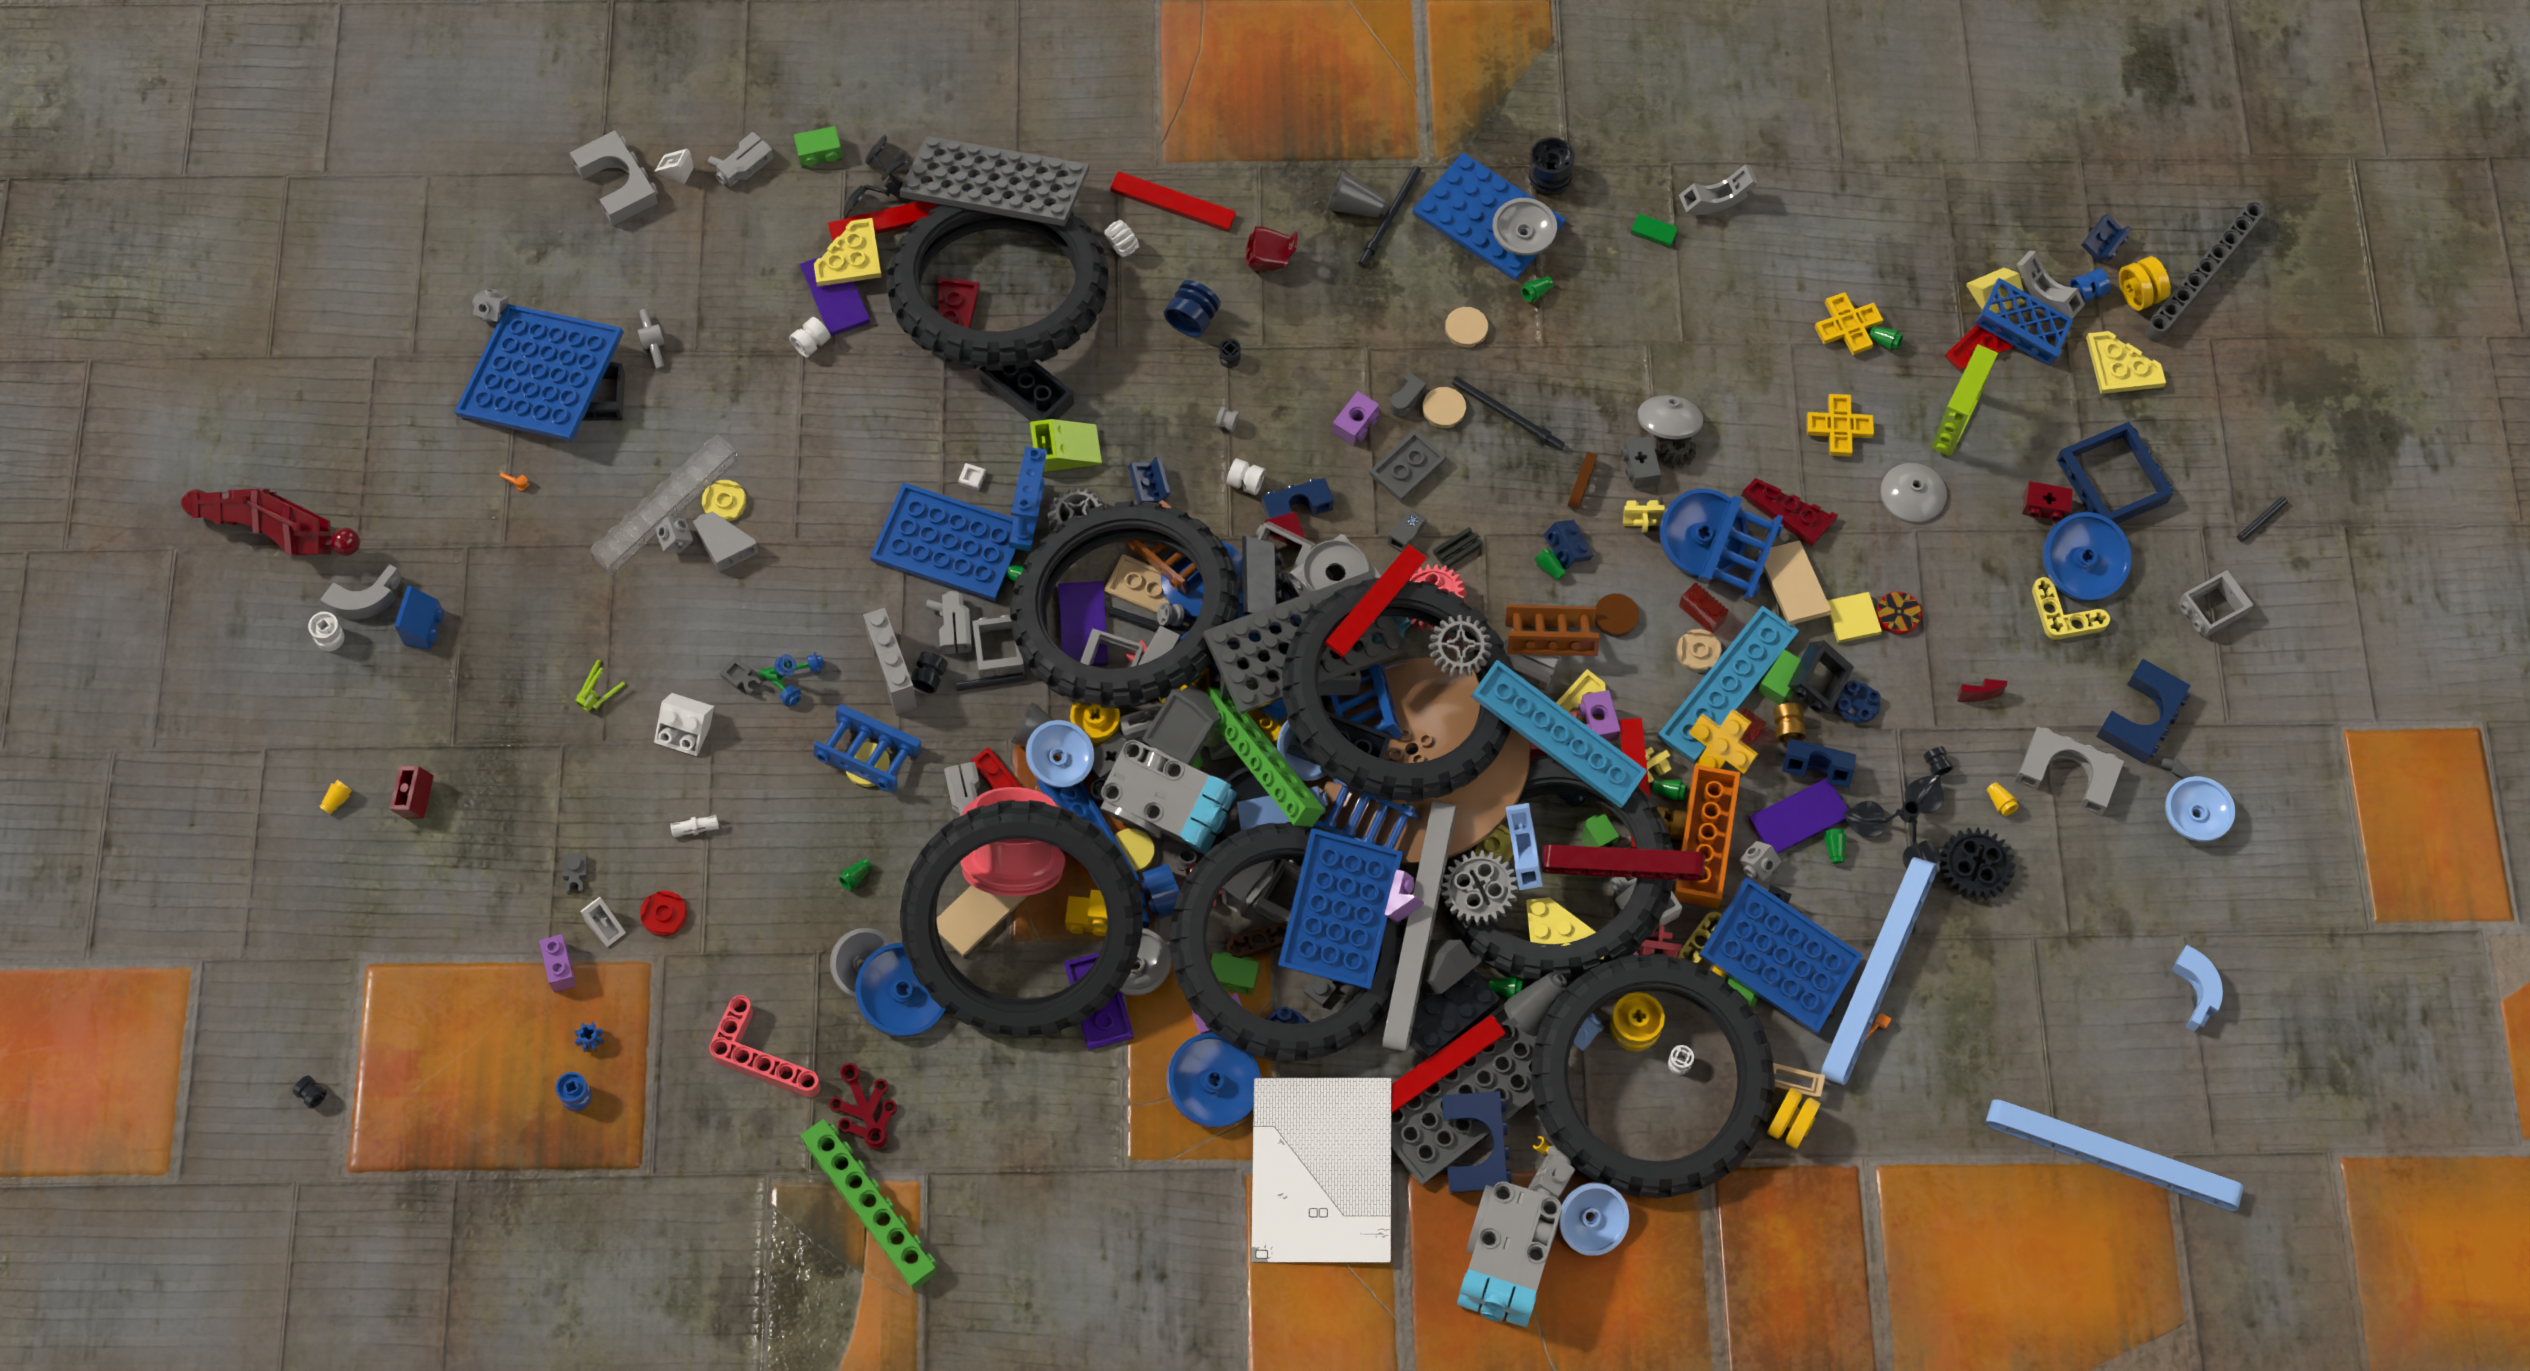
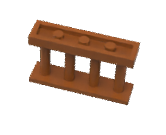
M1163 500L1159 502L1160 504H1162V507L1171 508V506H1169ZM1146 540L1126 541L1125 546L1133 554L1136 552L1166 577L1176 591L1180 589L1186 595L1189 593L1186 580L1198 571L1196 566L1192 563L1181 574H1177L1171 569L1185 555L1177 551L1167 561L1163 562L1157 555L1168 547L1167 545L1157 543L1149 550L1142 544Z
M1506 605L1505 626H1513L1514 631L1508 630L1507 654L1598 656L1599 633L1590 632V628H1595L1596 607ZM1522 626H1536V631H1523ZM1545 627H1558L1559 632L1545 631ZM1567 627H1581V632H1568Z

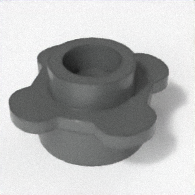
M1183 849L1175 854L1179 871L1192 869L1198 863L1197 853L1192 849Z

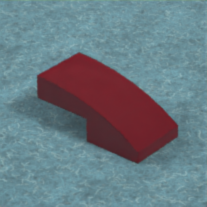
M1985 678L1981 686L1962 684L1957 693V701L1977 702L1998 697L2003 694L2007 681Z

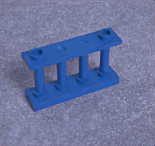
M1025 446L1011 516L1015 517L1009 540V548L1031 551L1045 486V479H1042L1047 450Z
M1734 495L1727 503L1698 581L1707 583L1711 579L1717 578L1745 590L1743 600L1747 601L1758 593L1760 584L1757 583L1775 536H1779L1782 531L1783 524L1781 521L1783 516L1778 515L1773 521H1769L1743 510V507L1740 506L1742 498ZM1742 518L1768 529L1769 532L1765 542L1735 530V527L1732 526L1734 519ZM1727 538H1734L1761 550L1757 562L1727 550V547L1724 546ZM1719 558L1728 559L1753 570L1750 581L1747 582L1719 570L1717 566Z
M1380 663L1369 667L1370 669L1367 670V673L1361 675L1360 686L1371 681L1374 683L1372 690L1342 702L1340 695H1328L1330 701L1333 702L1336 715L1346 718V710L1374 698L1378 699L1379 703L1375 707L1348 719L1361 723L1381 715L1384 718L1381 720V723L1370 728L1381 732H1390L1394 740L1403 736L1385 671Z
M840 704L836 709V723H838V726L826 744L815 741L814 757L823 763H830L876 784L882 790H889L895 793L897 791V777H895V774L907 756L915 759L918 758L921 753V740ZM846 729L858 732L859 734L846 754L834 749ZM866 738L878 741V745L866 763L854 758ZM891 747L899 751L888 770L884 772L875 768L874 766L885 749Z
M1335 779L1333 781L1342 785L1327 819L1324 818L1323 822L1317 820L1314 827L1320 826L1334 831L1336 835L1375 844L1376 841L1374 840L1389 808L1401 812L1386 845L1382 847L1394 849L1409 816L1418 821L1421 816L1414 813V807L1405 803L1399 806L1390 801L1376 799L1374 795L1363 792L1347 827H1343L1341 831L1335 828L1337 825L1335 821L1351 789L1347 788L1345 783ZM1371 798L1381 803L1366 837L1363 836L1361 840L1355 837L1356 832L1354 831Z

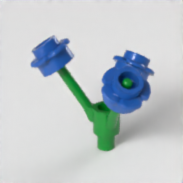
M813 652V655L807 656V663L797 665L790 655L783 654L776 659L774 667L762 668L759 675L772 681L773 684L782 690L780 699L783 701L784 706H795L801 699V690L799 688L796 689L793 685L786 688L782 684L784 676H791L794 674V670L808 667L811 673L818 672L820 674L821 669L824 668L822 655L817 656V653Z

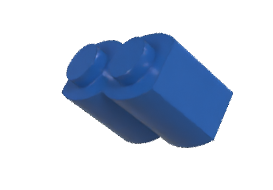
M1169 864L1143 872V880L1140 881L1143 893H1148L1151 898L1148 901L1151 913H1156L1159 919L1172 915L1180 891Z

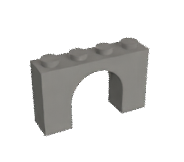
M615 130L570 152L572 163L582 179L606 168H620L630 175L627 183L622 188L599 199L602 210L612 226L658 203L656 198L658 194L657 188L653 182H648V175L645 169L638 167V160L633 151L629 153L626 140L623 136L619 137Z
M882 608L863 614L867 636L874 656H878L895 715L917 708L913 684L886 609Z
M2037 727L2015 781L2037 790L2050 762L2061 758L2074 760L2085 769L2088 776V787L2080 807L2102 816L2108 806L2124 761L2114 754L2098 751L2091 745L2075 742L2071 737L2055 734L2048 728Z

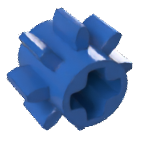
M594 1022L591 1025L581 1023L582 1027L580 1030L574 1031L575 1035L579 1037L574 1041L576 1046L582 1045L585 1053L588 1049H593L596 1052V1047L599 1043L604 1044L603 1039L599 1037L604 1033L602 1028L596 1030ZM591 1034L592 1038L588 1040L586 1036Z

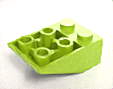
M1055 419L1030 422L1033 448L1047 450L1043 472L1102 465L1096 424Z

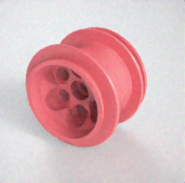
M1005 787L993 789L979 795L964 808L961 816L977 807L1008 800H1033L1046 802L1048 805L1059 808L1060 806L1042 792L1028 788ZM1006 839L980 847L963 858L960 863L964 878L975 888L990 894L1018 897L1038 894L1054 887L1062 878L1065 856L1058 847L1049 843L1031 839Z

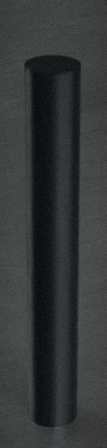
M2281 496L2237 535V539L2240 542H2244L2284 507L2288 500Z
M1021 672L956 682L957 691L1022 682L1024 681V675Z

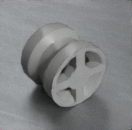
M1222 406L1218 413L1215 427H1224L1229 432H1233L1238 422L1239 412L1228 411L1226 407Z
M1162 603L1157 612L1159 624L1180 626L1184 619L1183 607L1180 604L1171 606L1169 603Z

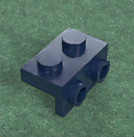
M2109 214L2103 215L2081 246L2097 262L2106 259L2110 260L2117 254L2116 249L2127 241V235L2132 228L2130 226L2121 228Z
M1155 457L1151 463H1130L1128 470L1138 504L1141 505L1144 501L1159 503L1163 500L1165 502L1170 495L1171 489L1166 479L1165 467L1162 464L1161 457Z
M1574 519L1554 522L1544 533L1545 539L1564 570L1569 569L1575 562L1589 561L1594 556Z

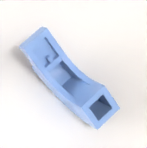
M1529 803L1507 806L1506 814L1519 890L1543 887Z
M2186 945L2171 972L2189 981L2197 993V1006L2186 1026L2187 1029L2195 1032L2199 1026L2204 1027L2209 1016L2213 1018L2219 1010L2223 989L2220 976L2211 961L2201 952Z

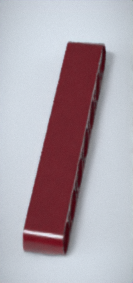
M1545 845L1543 846L1541 870L1548 874L1700 881L1704 879L1706 855L1695 851Z

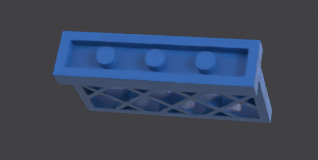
M1998 278L1975 324L2050 366L2060 355V348L2073 319ZM1999 286L2007 291L2009 297H2000L1998 292ZM2021 298L2025 300L2027 307L2020 309L2016 299ZM2011 301L2014 310L2006 312L2003 302ZM1998 304L2001 313L1996 314L1989 310L1990 306ZM2035 309L2044 311L2046 318L2038 319ZM2029 311L2033 321L2025 323L2022 313ZM2016 314L2020 324L2015 325L2010 322L2008 316ZM2058 319L2065 323L2064 328L2057 330L2053 320ZM2048 322L2051 332L2044 333L2040 323ZM2035 325L2038 335L2031 334L2027 326ZM2053 335L2056 346L2054 347L2049 344L2046 337Z

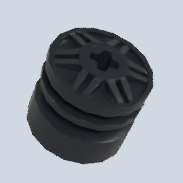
M1549 137L1539 140L1531 148L1528 179L1530 185L1536 191L1542 194L1554 195L1567 190L1570 186L1575 154L1568 142L1560 138Z

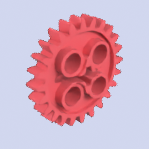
M1428 564L1426 570L1423 571L1420 567L1418 573L1414 574L1409 580L1419 583L1425 581L1438 585V589L1447 593L1451 591L1463 599L1467 595L1464 589L1465 585L1459 574H1455L1453 569L1448 571L1447 566L1442 567L1440 570L1438 564L1434 566V569H1431ZM1407 618L1411 622L1413 629H1416L1419 625L1422 631L1427 626L1430 627L1431 631L1434 629L1433 626L1425 622Z

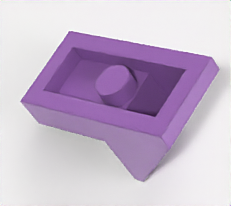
M1396 870L1385 911V916L1394 922L1401 921L1424 904L1416 896L1410 895L1414 888V878L1401 870Z

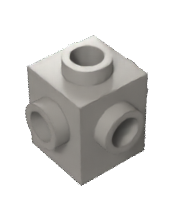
M490 288L477 293L472 301V306L474 307L473 315L479 316L484 321L498 322L508 304L509 296L499 294L497 290Z
M666 517L655 528L663 551L681 553L693 542L685 518Z
M1758 841L1748 848L1739 859L1744 867V873L1750 878L1765 880L1782 862L1772 845Z

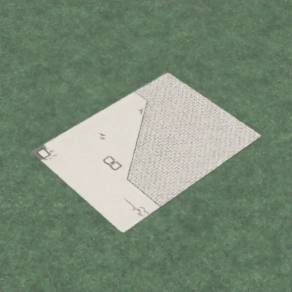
M1391 1078L1254 1079L1252 1262L1391 1261Z

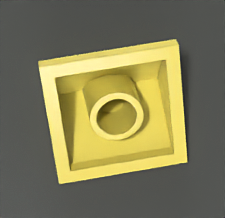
M2002 268L1968 282L1967 287L1983 310L1998 278L2023 291L2020 274L2010 269ZM1999 286L1998 292L2000 297H2009L2007 291ZM2021 298L2016 299L2018 306L2025 303V300ZM2011 301L2003 302L2006 311L2013 308ZM1998 304L1990 306L1989 310L1996 314L2001 313Z

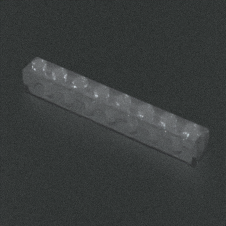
M719 434L709 438L697 453H692L686 463L681 467H677L665 482L663 481L658 484L651 495L644 497L639 506L633 511H629L617 526L615 525L609 529L604 538L592 545L589 550L592 560L610 576H613L657 535L655 528L662 523L663 519L670 516L677 517L709 485H712L739 460L736 449Z

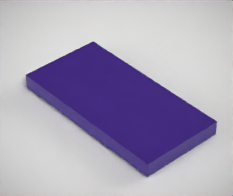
M818 258L800 263L803 275L830 336L870 323L869 316L854 281L817 287L814 263Z
M1103 581L1058 584L1062 651L1079 662L1082 659L1092 628L1106 632ZM1099 644L1092 666L1108 665L1107 645Z
M1827 778L1749 816L1748 820L1762 843L1772 845L1775 852L1779 854L1845 821L1844 814L1848 809L1833 785L1826 783Z
M1100 953L1064 962L1070 986L1090 969ZM1119 991L1101 1011L1098 1010L1088 1020L1081 1023L1088 1051L1134 1039L1122 993Z

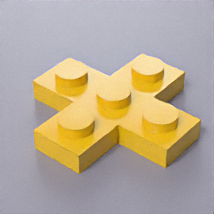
M1845 292L1827 298L1825 305L1832 317L1817 322L1814 327L1823 345L1843 338L1852 355L1872 349L1873 343L1866 330L1873 328V326L1881 325L1883 322V318L1876 305L1871 303L1854 309Z
M1829 394L1828 413L1808 412L1806 416L1807 436H1829V456L1851 457L1852 438H1873L1874 435L1873 415L1851 414V395Z
M1734 709L1730 711L1721 726L1706 715H1700L1689 732L1690 735L1707 746L1696 762V765L1721 769L1727 761L1742 773L1747 772L1758 753L1740 740L1752 722Z

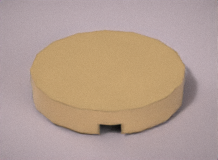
M1472 307L1455 309L1448 315L1445 322L1446 335H1448L1453 344L1460 347L1471 348L1476 346V344L1484 341L1488 332V321L1485 315Z
M1438 387L1431 390L1425 396L1422 406L1423 415L1435 427L1441 429L1452 428L1463 420L1466 413V402L1462 394L1455 389Z
M1703 629L1690 630L1679 639L1676 649L1677 658L1681 665L1689 671L1696 673L1707 672L1721 657V643L1709 631Z

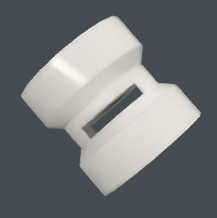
M1684 1045L1675 1047L1668 1059V1067L1671 1072L1677 1075L1686 1074L1694 1061L1693 1051Z

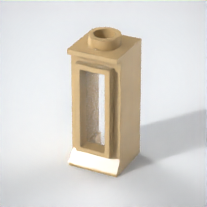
M1773 1063L1775 1074L1774 1093L1786 1096L1792 1087L1802 1092L1801 1100L1806 1101L1811 1097L1819 1102L1825 1080L1824 1074H1815Z

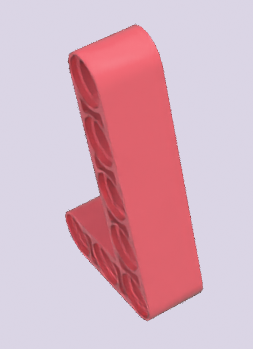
M743 995L732 998L710 1043L709 1048L713 1060L719 1065L808 1098L816 1096L820 1092L821 1087L815 1072L740 1044L753 1016V1008L749 999ZM739 1006L747 1007L744 1012H736ZM729 1027H737L734 1033H726ZM719 1048H727L726 1053L722 1055L716 1054ZM741 1056L749 1057L745 1063L738 1062ZM763 1064L771 1065L767 1071L759 1070ZM785 1072L793 1073L789 1079L781 1078ZM808 1080L815 1082L812 1087H803L804 1082Z

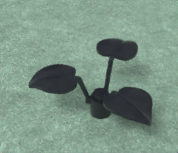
M885 134L870 149L865 158V164L869 165L874 159L884 170L881 179L885 180L889 176L884 184L886 190L870 185H860L845 203L843 210L844 219L848 218L849 213L862 199L867 190L883 193L888 197L892 194L899 200L903 199V197H900V189L904 182L892 173L909 162L906 157L905 151L901 149L890 160L887 168L878 159V154L883 150L887 141Z
M1940 775L1925 776L1910 783L1904 793L1906 801L1902 808L1897 809L1895 813L1883 819L1884 810L1874 801L1860 802L1845 812L1844 816L1848 825L1859 835L1870 838L1881 835L1884 831L1883 823H1887L1897 816H1900L1906 823H1912L1913 846L1907 847L1902 857L1905 868L1908 869L1913 857L1937 864L1936 875L1938 874L1940 854L1937 847L1927 840L1917 844V818L1920 812L1933 813L1942 806L1944 795Z

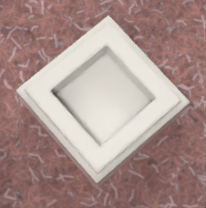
M965 463L958 480V485L979 491L987 473L986 469Z

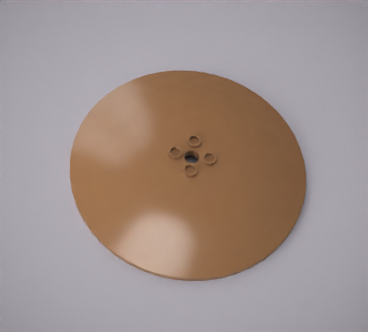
M1414 658L1382 666L1403 735L1395 740L1391 736L1384 760L1401 763L1432 760L1449 753L1469 736L1476 724L1480 704L1470 697L1479 685L1473 669L1472 676L1470 677L1466 674V671H1464L1462 678H1459L1458 671H1455L1451 677L1449 676L1450 669L1447 668L1444 673L1441 672L1443 664L1439 666L1434 665L1438 658ZM1406 663L1385 669L1386 667H1389L1391 665ZM1370 681L1361 685L1358 695L1372 690L1374 683ZM1340 695V696H1341L1342 702H1344V701H1346V700H1348V699H1351V698H1353V697H1355V696H1358V695ZM1374 698L1346 710V719L1375 707L1379 700ZM1331 701L1326 706L1325 711L1336 714L1333 702ZM1378 715L1360 724L1373 727L1380 724L1384 718ZM1512 728L1497 758L1477 779L1465 787H1460L1454 790L1453 793L1439 798L1432 797L1419 802L1393 800L1392 803L1402 806L1405 803L1414 807V813L1421 816L1419 821L1409 816L1394 850L1403 852L1400 865H1419L1433 801L1457 805L1448 858L1465 852L1491 835L1507 818L1506 807L1516 805L1525 787L1530 766V741ZM1409 748H1419L1416 754H1407ZM1328 775L1317 780H1304L1307 788L1318 786L1323 792H1326L1328 805L1325 806L1326 813L1318 818L1322 822L1324 818L1327 819L1342 785L1333 781ZM1350 790L1335 821L1337 823L1335 828L1342 831L1343 827H1347L1362 794ZM1370 798L1354 831L1356 832V838L1362 840L1363 836L1366 837L1381 803ZM1389 808L1374 840L1376 841L1375 845H1386L1401 812Z

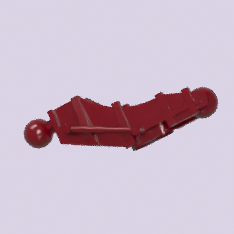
M194 489L188 491L181 499L183 510L192 518H201L202 516L205 519L214 521V524H224V522H227V525L242 523L252 526L254 534L263 532L282 548L285 555L331 554V549H334L342 556H349L354 554L360 546L359 535L351 528H341L331 536L329 520L277 495V492H270V489H239L205 493L202 490Z

